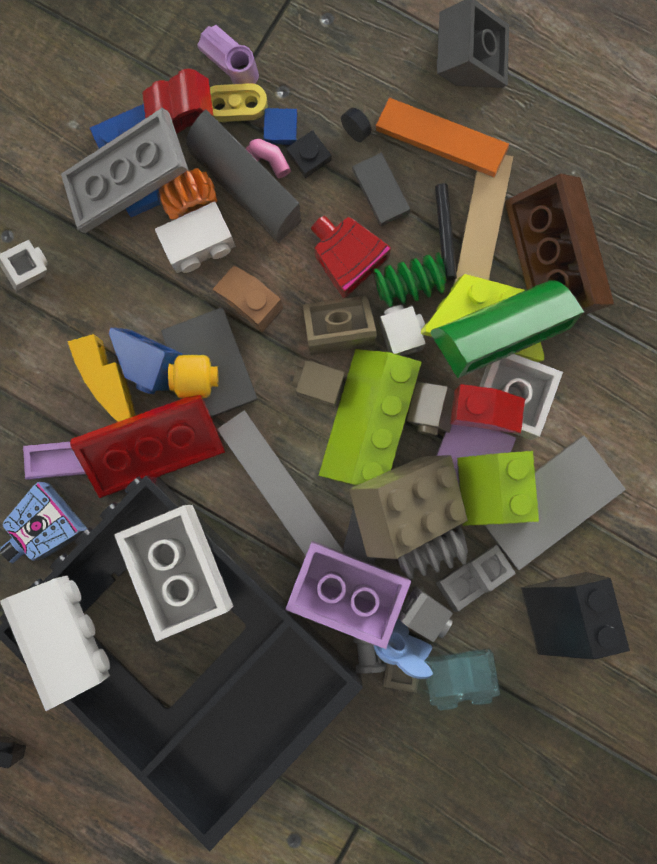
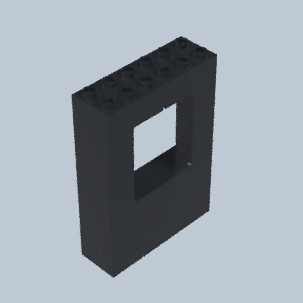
M140 476L137 477L126 487L125 492L127 495L118 504L116 502L111 503L101 513L100 518L102 521L94 529L89 527L75 540L78 546L69 555L64 553L51 564L50 569L52 572L45 580L38 579L28 589L52 579L68 575L69 580L74 581L79 588L81 594L79 604L83 613H85L116 581L112 575L115 573L119 577L127 570L114 534L187 504L161 478L145 476L142 479ZM197 515L233 604L230 610L245 623V630L169 708L165 707L93 635L98 649H103L109 659L110 669L108 672L110 676L98 685L63 702V704L210 852L360 692L363 684L361 674L357 673L356 669L302 616L285 610L288 602ZM4 612L0 617L2 622L0 625V640L26 665Z

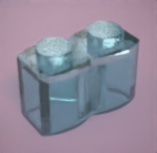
M490 649L428 657L424 661L433 672V675L426 679L429 701L431 705H437L439 710L457 708L458 702L472 700L474 705L488 704L493 701L492 697L500 695L494 655Z

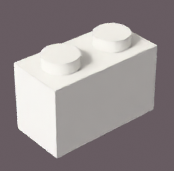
M215 201L155 228L170 264L176 273L194 271L200 267L201 262L210 258H222L230 253L231 248L236 247Z

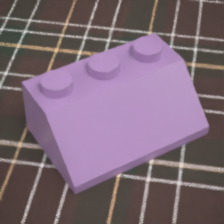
M312 541L285 610L386 649L411 580Z

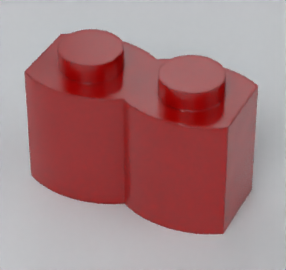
M183 69L169 81H156L142 92L145 118L164 108L170 113L176 134L192 126L205 109L214 116L209 79L194 69Z

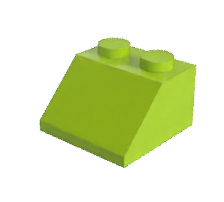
M533 451L457 458L459 488L468 520L462 523L463 526L539 522Z

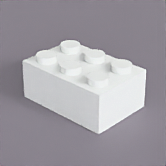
M193 505L181 506L114 534L156 642L222 615L233 607Z

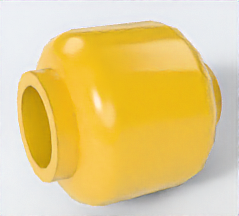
M179 355L176 357L174 364H169L168 367L169 390L175 391L176 396L181 399L201 395L203 399L208 398L212 387H218V366H211V361L206 355Z

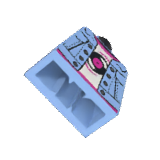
M37 482L4 520L2 525L12 538L0 547V553L10 563H14L24 554L32 561L41 560L76 540L87 527L50 483Z

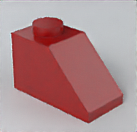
M460 384L454 392L450 424L520 434L525 398L499 389Z

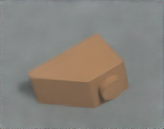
M235 265L212 289L260 332H263L283 309L281 299L256 277Z

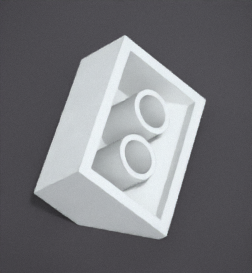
M68 575L52 579L0 601L45 711L98 685L110 676L108 672L110 669L109 659L103 649H98L93 637L95 635L94 624L87 614L84 615L79 604L81 600L79 588L74 581L69 580Z

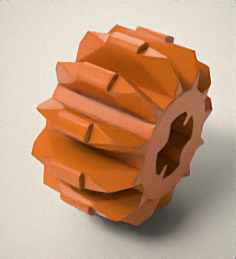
M199 168L184 172L161 186L158 190L163 209L170 219H177L214 201L217 202L212 179L209 178L207 172H201Z

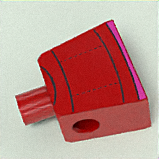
M324 215L311 227V230L321 240L314 248L315 257L343 298H347L373 274V269H378L390 257L391 247L350 217H347L335 227Z

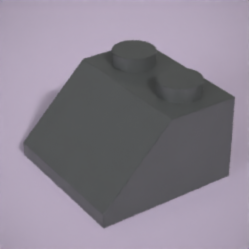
M463 0L440 11L437 74L456 86L506 87L508 84L509 24L476 0Z

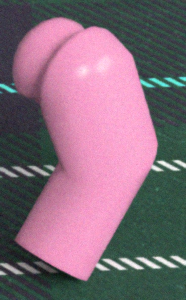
M254 139L246 147V150L257 161L260 158L268 161L277 178H283L291 172L278 146L262 139Z

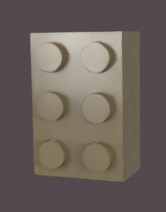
M451 455L420 457L349 489L367 557L398 559L468 521Z

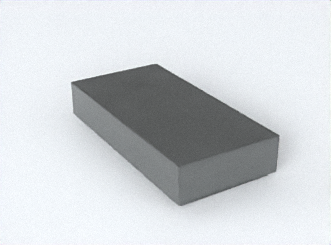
M382 152L352 166V171L380 227L410 213V207Z

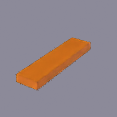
M390 97L376 124V131L494 178L509 149V143Z

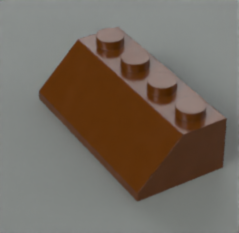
M560 173L505 200L527 289L550 280L558 281L571 291L584 311L582 315L614 305L581 178Z

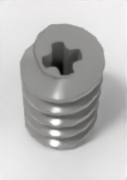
M461 525L456 527L455 532L451 529L442 534V536L440 535L399 557L398 562L401 571L412 580L414 579L415 568L423 576H426L427 565L430 564L436 572H440V562L443 560L450 569L453 568L454 557H457L465 565L468 550Z

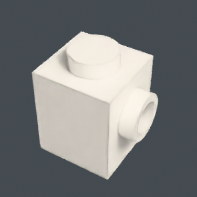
M29 240L0 253V267L15 291L45 277L47 272L45 266L48 265V262L40 248L34 249Z
M397 305L385 310V315L380 317L379 325L388 351L400 356H406L423 350L426 343L421 334V329L425 325L422 315H416L413 306L404 309L403 305Z

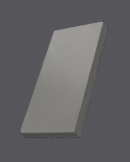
M161 108L61 173L77 230L87 233L188 171V167L170 113Z
M581 436L535 471L539 522L483 525L516 570L522 569L626 490L585 436Z

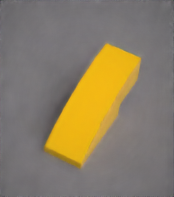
M92 334L67 341L74 362L84 382L105 410L118 422L136 416L127 379L124 377L119 364L116 362L109 364L103 340Z

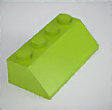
M355 349L318 476L357 486L391 470L421 361L390 352Z

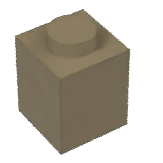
M306 360L303 368L297 367L292 386L297 387L296 394L298 397L335 408L345 372Z
M416 382L407 421L417 426V432L437 436L438 431L450 433L455 391L448 386Z

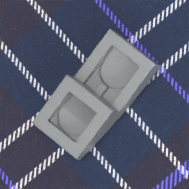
M494 545L468 561L465 565L436 582V585L452 610L457 612L482 594L491 592L516 573L498 545Z

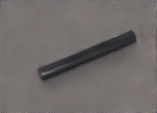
M441 183L435 186L441 257L445 268L446 280L449 281L456 279L457 274L448 185Z

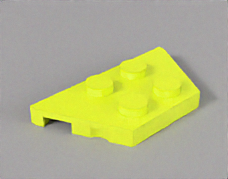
M464 274L458 278L451 288V292L439 304L437 311L430 321L423 326L421 334L432 337L430 334L432 329L525 290ZM541 342L515 353L537 363L544 361L545 356Z

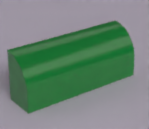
M550 280L434 328L430 334L456 377L460 378L571 329L584 311L565 285L558 281Z

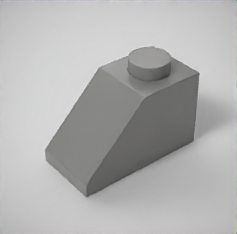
M416 586L402 605L398 616L403 624L432 642L435 641L437 636L443 638L453 623L450 619L453 613Z

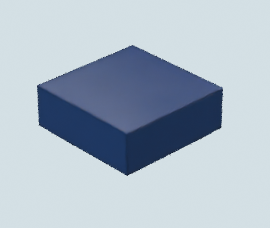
M266 108L263 140L271 144L292 145L296 142L297 109Z

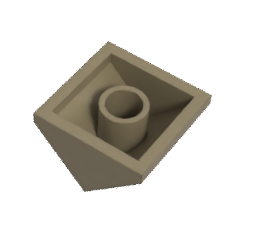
M367 295L303 304L310 355L375 345L377 333Z

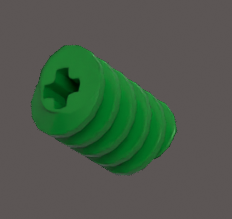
M439 252L435 255V261L430 255H424L422 265L417 258L410 260L409 268L404 262H398L396 272L391 265H387L384 268V276L378 269H373L378 296L381 301L384 300L389 308L393 307L395 297L399 299L402 305H405L407 294H410L415 302L419 301V291L421 290L424 291L427 298H431L432 287H436L440 295L444 294L446 274Z

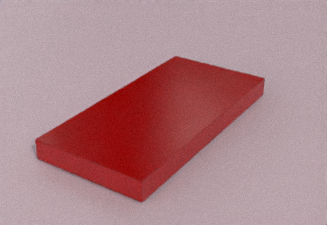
M201 395L185 397L72 438L70 441L72 450L99 498L126 489L139 476L142 479L145 476L159 477L225 453L223 443Z

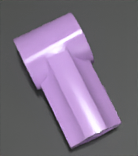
M217 25L213 27L208 26L201 33V38L197 44L199 50L230 76L233 84H256L259 73L250 48L245 45H239ZM242 65H247V67H245L244 69H237Z

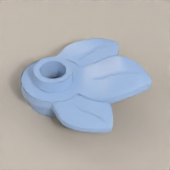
M400 619L396 621L386 649L373 644L376 654L382 661L397 665L405 674L417 679H427L433 675L430 667L424 662L432 650L431 644L410 636L408 627Z

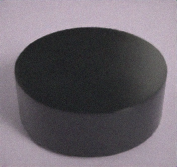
M351 107L341 116V122L345 131L355 141L362 142L371 135V124L359 109Z

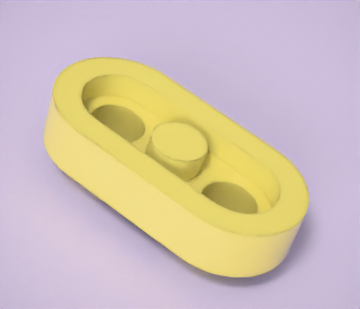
M229 84L210 87L213 117L218 122L257 120L265 114V109L268 107L266 93L257 84ZM249 102L257 103L254 108L247 107ZM217 104L225 105V107L221 110L215 109V106Z

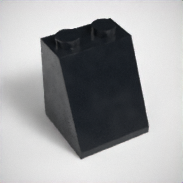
M583 572L521 587L539 655L595 660L630 651L611 578Z

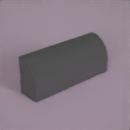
M205 109L193 123L187 135L186 144L190 154L279 243L301 222L299 202Z

